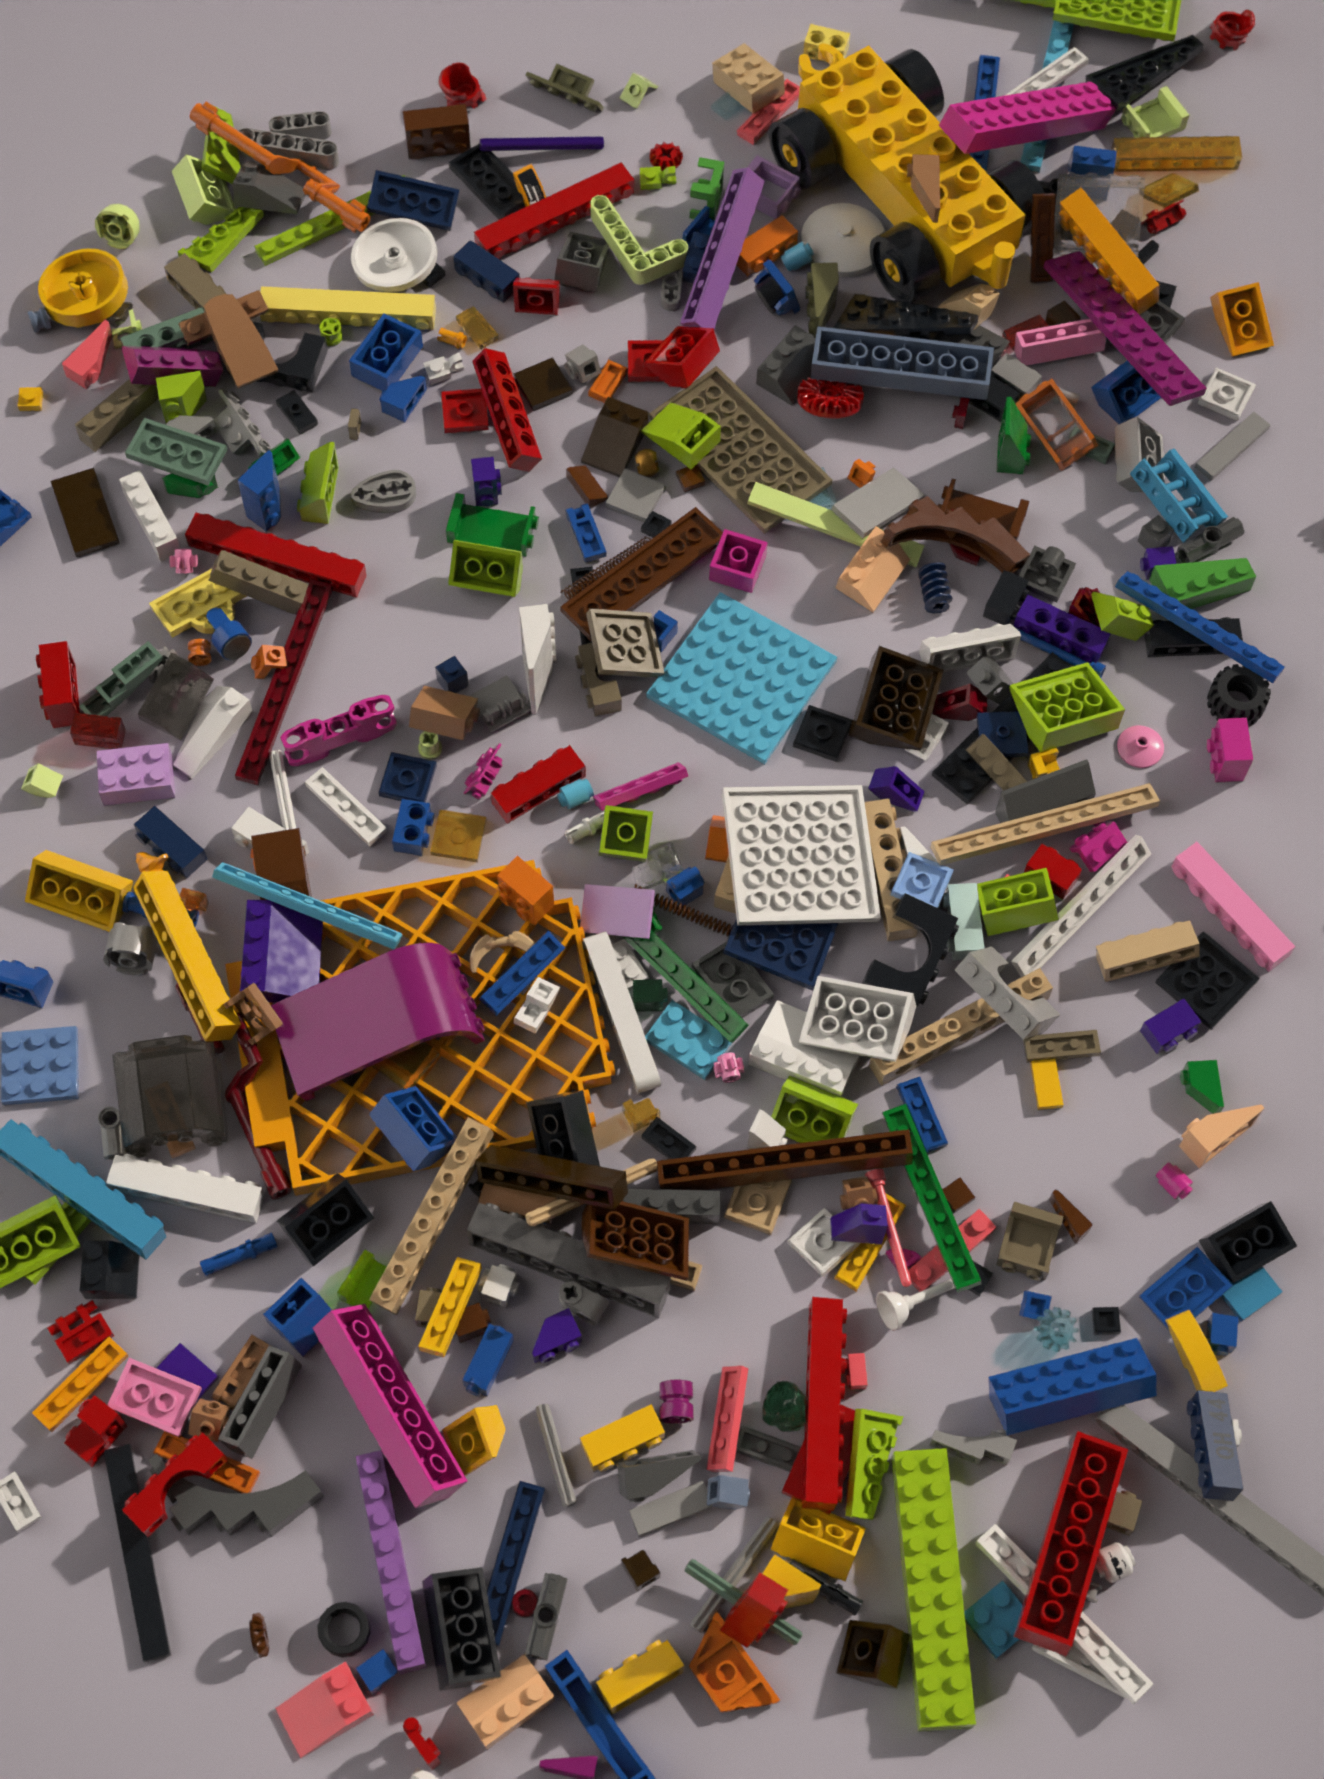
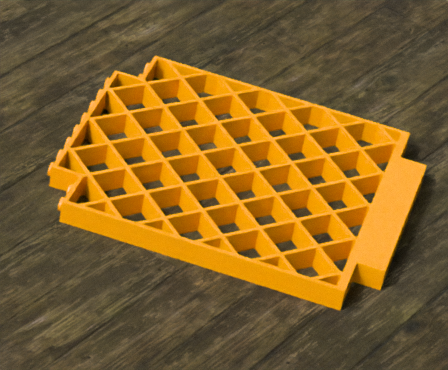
M534 860L525 861L542 876L541 869L535 867ZM507 865L320 900L345 911L359 908L375 918L373 922L383 926L386 925L403 934L404 937L410 940L407 945L418 943L439 944L427 936L443 914L469 928L453 952H450L457 954L461 962V966L458 967L459 970L480 982V985L472 994L476 1007L481 1002L479 998L498 980V977L514 956L520 959L526 953L515 946L500 947L504 952L488 973L478 967L476 973H472L470 962L462 958L478 935L482 937L489 935L494 938L505 937L486 924L503 903L499 899L498 885L494 882H498L497 875ZM477 886L493 896L477 919L452 904L463 888ZM445 892L442 898L436 895L437 893ZM418 897L434 907L418 930L393 916L405 899ZM572 897L555 900L554 907L535 925L527 921L520 928L519 932L529 936L535 926L540 924L563 938L561 944L565 949L535 978L524 995L519 993L511 1001L516 1006L499 1029L480 1018L485 1029L483 1033L492 1039L475 1063L448 1047L456 1035L441 1037L439 1041L436 1039L428 1040L421 1044L432 1051L414 1075L387 1058L366 1068L353 1087L342 1080L330 1084L331 1087L346 1097L326 1122L302 1107L301 1105L305 1100L299 1097L297 1093H295L291 1100L289 1099L283 1063L285 1056L276 1029L256 1042L263 1064L258 1069L253 1081L245 1087L255 1148L268 1146L272 1152L286 1149L295 1196L313 1193L335 1175H327L311 1164L330 1137L357 1153L343 1173H338L346 1178L350 1185L442 1166L448 1153L430 1167L413 1171L406 1164L405 1160L390 1163L373 1152V1149L384 1136V1133L377 1126L363 1145L337 1129L356 1102L369 1111H372L376 1106L377 1102L362 1093L381 1068L405 1082L407 1085L404 1089L416 1086L422 1094L443 1106L438 1114L444 1122L454 1113L465 1121L469 1117L489 1127L494 1133L492 1138L496 1139L497 1142L489 1143L487 1148L490 1145L519 1151L536 1148L533 1130L527 1136L513 1138L495 1125L512 1101L528 1109L526 1102L533 1099L520 1092V1090L537 1066L564 1082V1085L557 1094L571 1092L572 1089L577 1091L583 1090L586 1105L591 1104L588 1089L612 1084L611 1076L615 1075L613 1060L608 1061L607 1053L610 1052L608 1038H603L601 1030H605L603 1015L598 1016L597 1008L600 1007L598 993H593L592 985H595L593 971H588L587 963H589L590 959L588 950L583 949L582 939L585 938L583 927H578L577 920L581 919L578 905H573ZM384 903H386V905L383 907V909H381V908H379L378 906H376V905H379V904H384ZM569 912L572 929L550 916ZM323 922L322 941L327 936L350 952L333 975L320 968L321 982L353 968L360 958L369 961L380 956L368 949L373 941L361 937L357 942L334 928L333 925ZM573 944H576L584 983L557 968ZM242 961L225 964L230 998L240 993ZM539 977L547 981L550 977L576 994L560 1017L550 1011L548 1012L543 1022L552 1026V1028L536 1051L508 1034L515 1026L514 1017L526 1001V995L536 979ZM587 998L596 1039L568 1023L584 999ZM233 1004L232 1006L235 1013L239 1012L236 1006ZM259 1019V1021L261 1022V1024L263 1025V1027H266V1026L264 1025V1023L262 1022V1020ZM245 1021L251 1036H255V1033ZM560 1033L588 1048V1051L572 1073L544 1057ZM238 1042L241 1066L243 1068L248 1064V1061ZM501 1044L528 1060L511 1085L484 1069ZM600 1054L604 1072L581 1077L595 1056ZM441 1056L468 1072L450 1098L424 1082V1079ZM477 1078L504 1095L487 1120L459 1104ZM588 1111L591 1128L596 1127L594 1113H589ZM293 1114L321 1130L300 1158ZM365 1160H368L372 1164L376 1165L373 1167L360 1169ZM302 1172H306L313 1179L303 1180Z

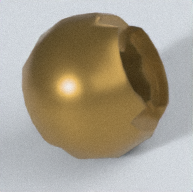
M643 449L635 455L636 464H639L637 466L638 474L651 477L659 471L658 462H655V460H658L657 454L654 450Z

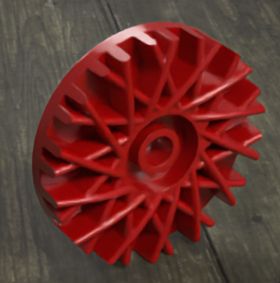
M809 377L807 381L803 380L800 383L797 394L798 404L803 410L812 415L829 419L846 418L856 414L862 408L864 391H862V386L859 384L817 380Z

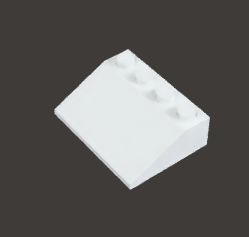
M547 604L519 607L522 655L531 714L537 713L553 672L552 662L557 661L553 612L549 613Z
M818 976L799 1044L896 1062L915 1013L916 1003L914 994Z
M777 1000L749 1055L748 1065L784 1080H787L790 1075L842 1097L860 1055L799 1044L807 1012Z

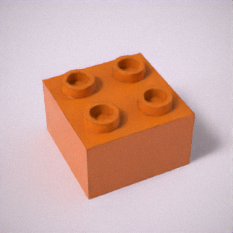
M518 855L497 875L499 899L506 906L509 907L511 905L516 909L518 916L525 922L530 921L535 925L554 907L553 885Z

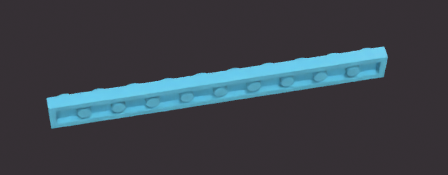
M1053 22L1043 68L1068 52L1074 24ZM1047 139L1025 143L1021 163L1033 172L1040 173Z

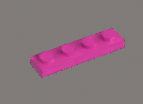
M678 762L594 795L593 799L595 805L603 811L606 805L618 807V804L623 802L636 801L643 794L656 793L661 790V787L668 784L676 785L682 782V779L689 776L687 769Z

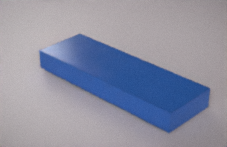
M917 1077L897 1084L896 1088L903 1104L907 1105L926 1152L946 1147L948 1145L947 1139L921 1078Z

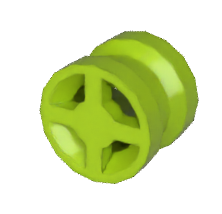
M335 318L324 319L319 326L321 336L326 337L328 346H335L343 338L341 324Z

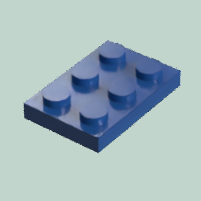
M1197 1246L1145 1290L1139 1298L1169 1331L1166 1319L1186 1310H1190L1194 1318L1198 1317L1233 1285Z

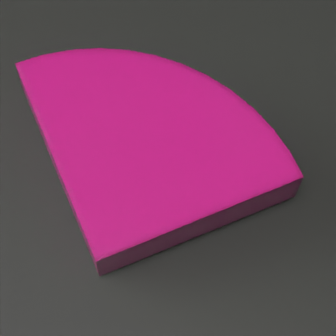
M902 1248L906 1265L909 1269L921 1259V1256L913 1250ZM889 1249L885 1254L897 1269L892 1250Z

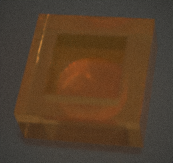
M182 888L179 896L184 902L185 908L190 911L201 910L206 912L209 904L206 894Z

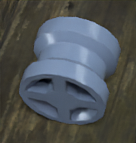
M41 307L36 312L32 310L27 312L34 333L39 332L42 328H51L44 307Z

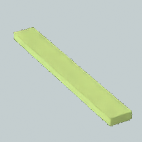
M755 482L747 502L748 505L860 547L869 536L861 538L830 509ZM912 540L899 543L910 559L908 565L917 567L925 545Z

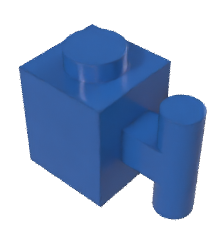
M696 866L693 868L688 867L666 881V892L674 902L677 901V906L679 903H682L683 907V905H687L703 895L705 882Z

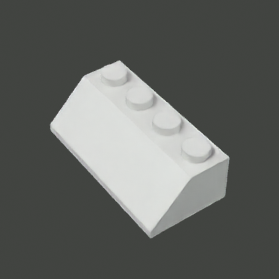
M996 624L991 628H975L969 632H954L938 638L928 637L921 641L919 654L922 662L944 669V672L972 667L983 657H993L996 662L1015 659L1021 634L1011 624Z

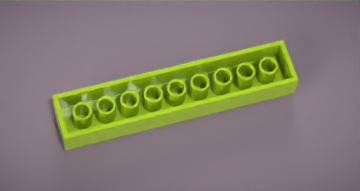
M947 1448L894 1451L891 1463L908 1634H910L909 1647L917 1729L920 1732L973 1728L976 1725Z

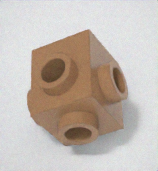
M867 1176L842 1180L843 1195H840L842 1210L850 1209L859 1204H878L876 1190L872 1189Z
M200 1398L191 1411L188 1434L199 1436L203 1432L211 1441L219 1442L218 1438L230 1418V1406Z

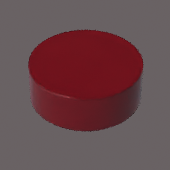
M528 1589L518 1591L512 1598L514 1613L521 1618L532 1617L537 1606L538 1597L533 1591Z

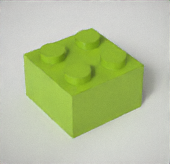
M606 805L599 856L646 862L653 811Z

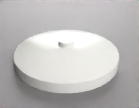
M835 203L819 208L807 218L802 228L801 242L803 241L804 244L809 243L814 252V255H812L813 260L809 262L810 264L837 262L839 277H854L873 269L870 258V243L874 237L885 232V229L878 217L869 210L855 204Z
M405 218L388 219L370 226L357 238L351 252V263L359 281L365 286L380 292H398L414 287L431 273L437 260V246L429 229L417 221Z

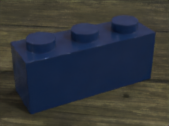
M469 240L453 256L454 270L460 276H465L471 280L476 287H481L487 291L491 297L497 298L504 303L514 293L513 282L516 278H520V274L473 241Z
M153 806L134 823L137 832L135 834L136 838L143 845L149 844L153 848L152 852L156 857L167 854L168 859L166 861L169 862L168 866L175 874L181 873L187 879L208 860L204 849L156 806Z

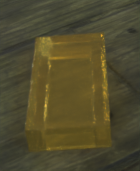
M474 306L456 316L458 324L480 349L499 339L497 332Z

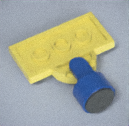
M212 569L149 603L152 611L172 638L191 627L201 633L213 634L211 638L212 644L226 660H235L242 657L248 652L252 644L250 635L241 623L233 621L235 618L233 604L247 596L208 581Z

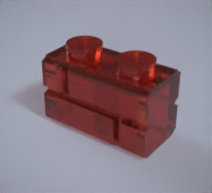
M82 713L74 714L70 730L75 745L108 749L122 748L126 733L122 718H109L108 716Z

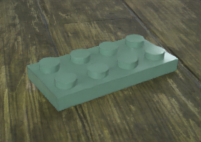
M144 418L125 455L128 459L209 486L227 452V446Z

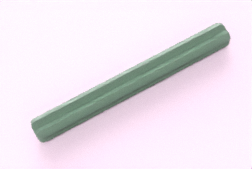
M695 1559L690 1560L685 1567L687 1574L733 1605L743 1594L742 1591ZM777 1616L773 1625H770L768 1628L792 1645H796L802 1637L801 1631Z

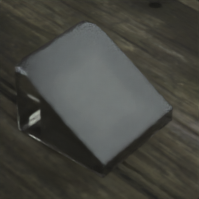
M123 302L121 307L106 320L114 328H118L126 321L129 310L133 308V304L131 302Z

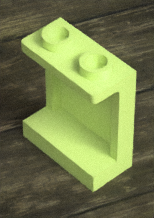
M1165 86L1159 89L1158 97L1135 108H1132L1129 104L1126 105L1121 119L1123 124L1133 133L1134 138L1143 147H1146L1186 129L1189 114L1169 88Z

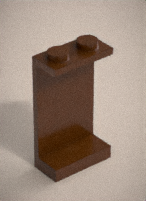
M953 478L949 487H944L941 499H944L943 505L938 504V507L944 513L961 506L977 524L982 520L987 521L994 517L1018 540L1030 501L1021 499L1018 508L961 492L954 489L956 479Z

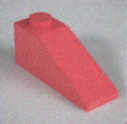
M104 320L62 363L66 377L85 389L95 383L101 375L112 338L111 328L107 320Z

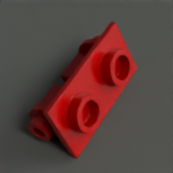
M1184 199L1178 202L1172 200L1163 205V210L1158 211V209H1154L1146 214L1147 219L1141 225L1147 223L1148 232L1156 234L1168 227L1165 219L1168 220L1170 226L1183 220L1187 213L1184 208L1180 207V204Z

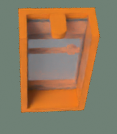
M1052 378L1040 383L1037 389L1030 394L1023 395L1015 403L1024 420L1060 471L1098 446L1091 431Z

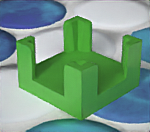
M699 157L698 167L713 169L711 180L699 179L698 183H692L690 197L707 200L709 218L715 221L723 192L725 162ZM691 209L689 218L695 219L701 210Z

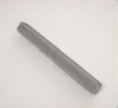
M766 1517L725 1574L724 1580L734 1587L738 1584L777 1529L778 1524L775 1520ZM713 1591L691 1622V1626L696 1631L702 1633L726 1599Z

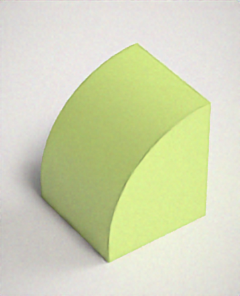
M38 763L29 768L21 789L36 796L52 798L57 794L63 775Z

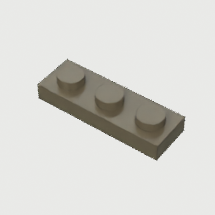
M985 734L979 736L965 749L1002 791L1027 782Z
M1097 1030L1042 1034L1023 1040L1026 1063L1033 1060L1055 1058L1056 1060L1100 1056L1101 1054Z

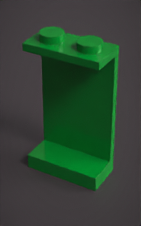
M456 493L446 527L447 543L453 544L454 540L522 551V556L526 557L528 548L532 549L534 535L532 533L533 529L537 530L539 516H536L534 506L530 507L529 515L468 505L465 502V494Z

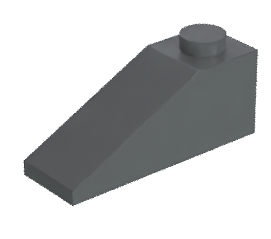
M694 1450L619 1462L617 1467L620 1494L630 1502L644 1501L646 1496L654 1495L699 1462L701 1455Z

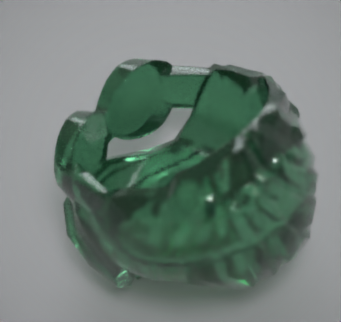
M777 1381L768 1390L762 1407L763 1421L769 1426H776L783 1432L799 1431L806 1424L805 1412L807 1401L805 1395L794 1383Z

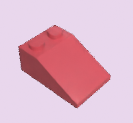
M346 1662L323 1674L275 1708L300 1758H303L374 1715Z

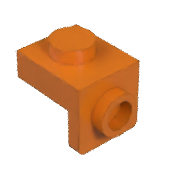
M261 645L251 659V668L254 669L255 679H265L272 668L284 669L287 665L285 650L282 646Z

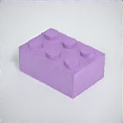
M168 743L97 751L98 789L104 806L175 798L173 756Z

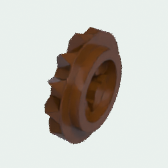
M258 1612L252 1614V1620H249V1630L254 1653H258L259 1657L262 1658L268 1656L270 1648L264 1617Z

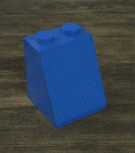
M1074 145L1068 161L1066 177L1068 188L1066 194H1072L1082 187L1090 199L1106 201L1115 169L1117 151Z

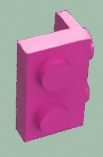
M1104 821L1094 824L1089 833L1077 837L1074 840L1075 844L1069 848L1072 853L1078 852L1089 872L1098 870L1128 843L1115 821Z

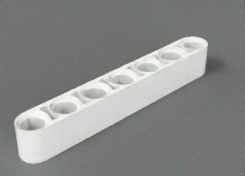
M607 932L583 938L584 949L588 950L590 966L637 1094L660 1087L661 1080Z

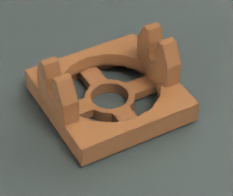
M254 983L223 1004L226 1009L234 1004L255 1033V1036L248 1040L251 1045L280 1027L283 1023ZM244 998H246V999L248 1000V1002L250 1003V1007H249V1005L247 1004V1002L245 1001ZM259 1019L262 1020V1022L264 1023V1025H265L266 1027H263V1025L261 1024V1022L259 1021Z

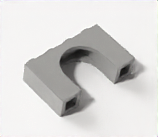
M992 946L970 952L956 967L955 971L1023 1040L1045 1032L1060 1016L1044 998L1034 1001L1027 1000L1005 984L999 974L1009 963Z

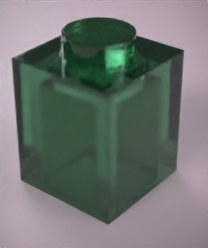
M662 979L633 980V1005L636 1012L663 1011V1003L668 1002L667 988H663Z

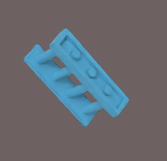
M1175 448L1169 450L1156 466L1151 467L1144 458L1130 472V475L1167 523L1174 529V532L1183 543L1199 528L1198 526L1204 525L1206 528L1217 526L1228 518ZM1164 473L1170 483L1165 484L1158 474ZM1177 490L1184 500L1178 501L1172 494V491ZM1190 507L1197 517L1192 519L1185 509Z

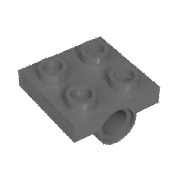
M1034 545L1019 576L1029 580L1028 590L1057 603L1076 563L1065 559L1064 552L1057 547L1050 546L1044 550Z

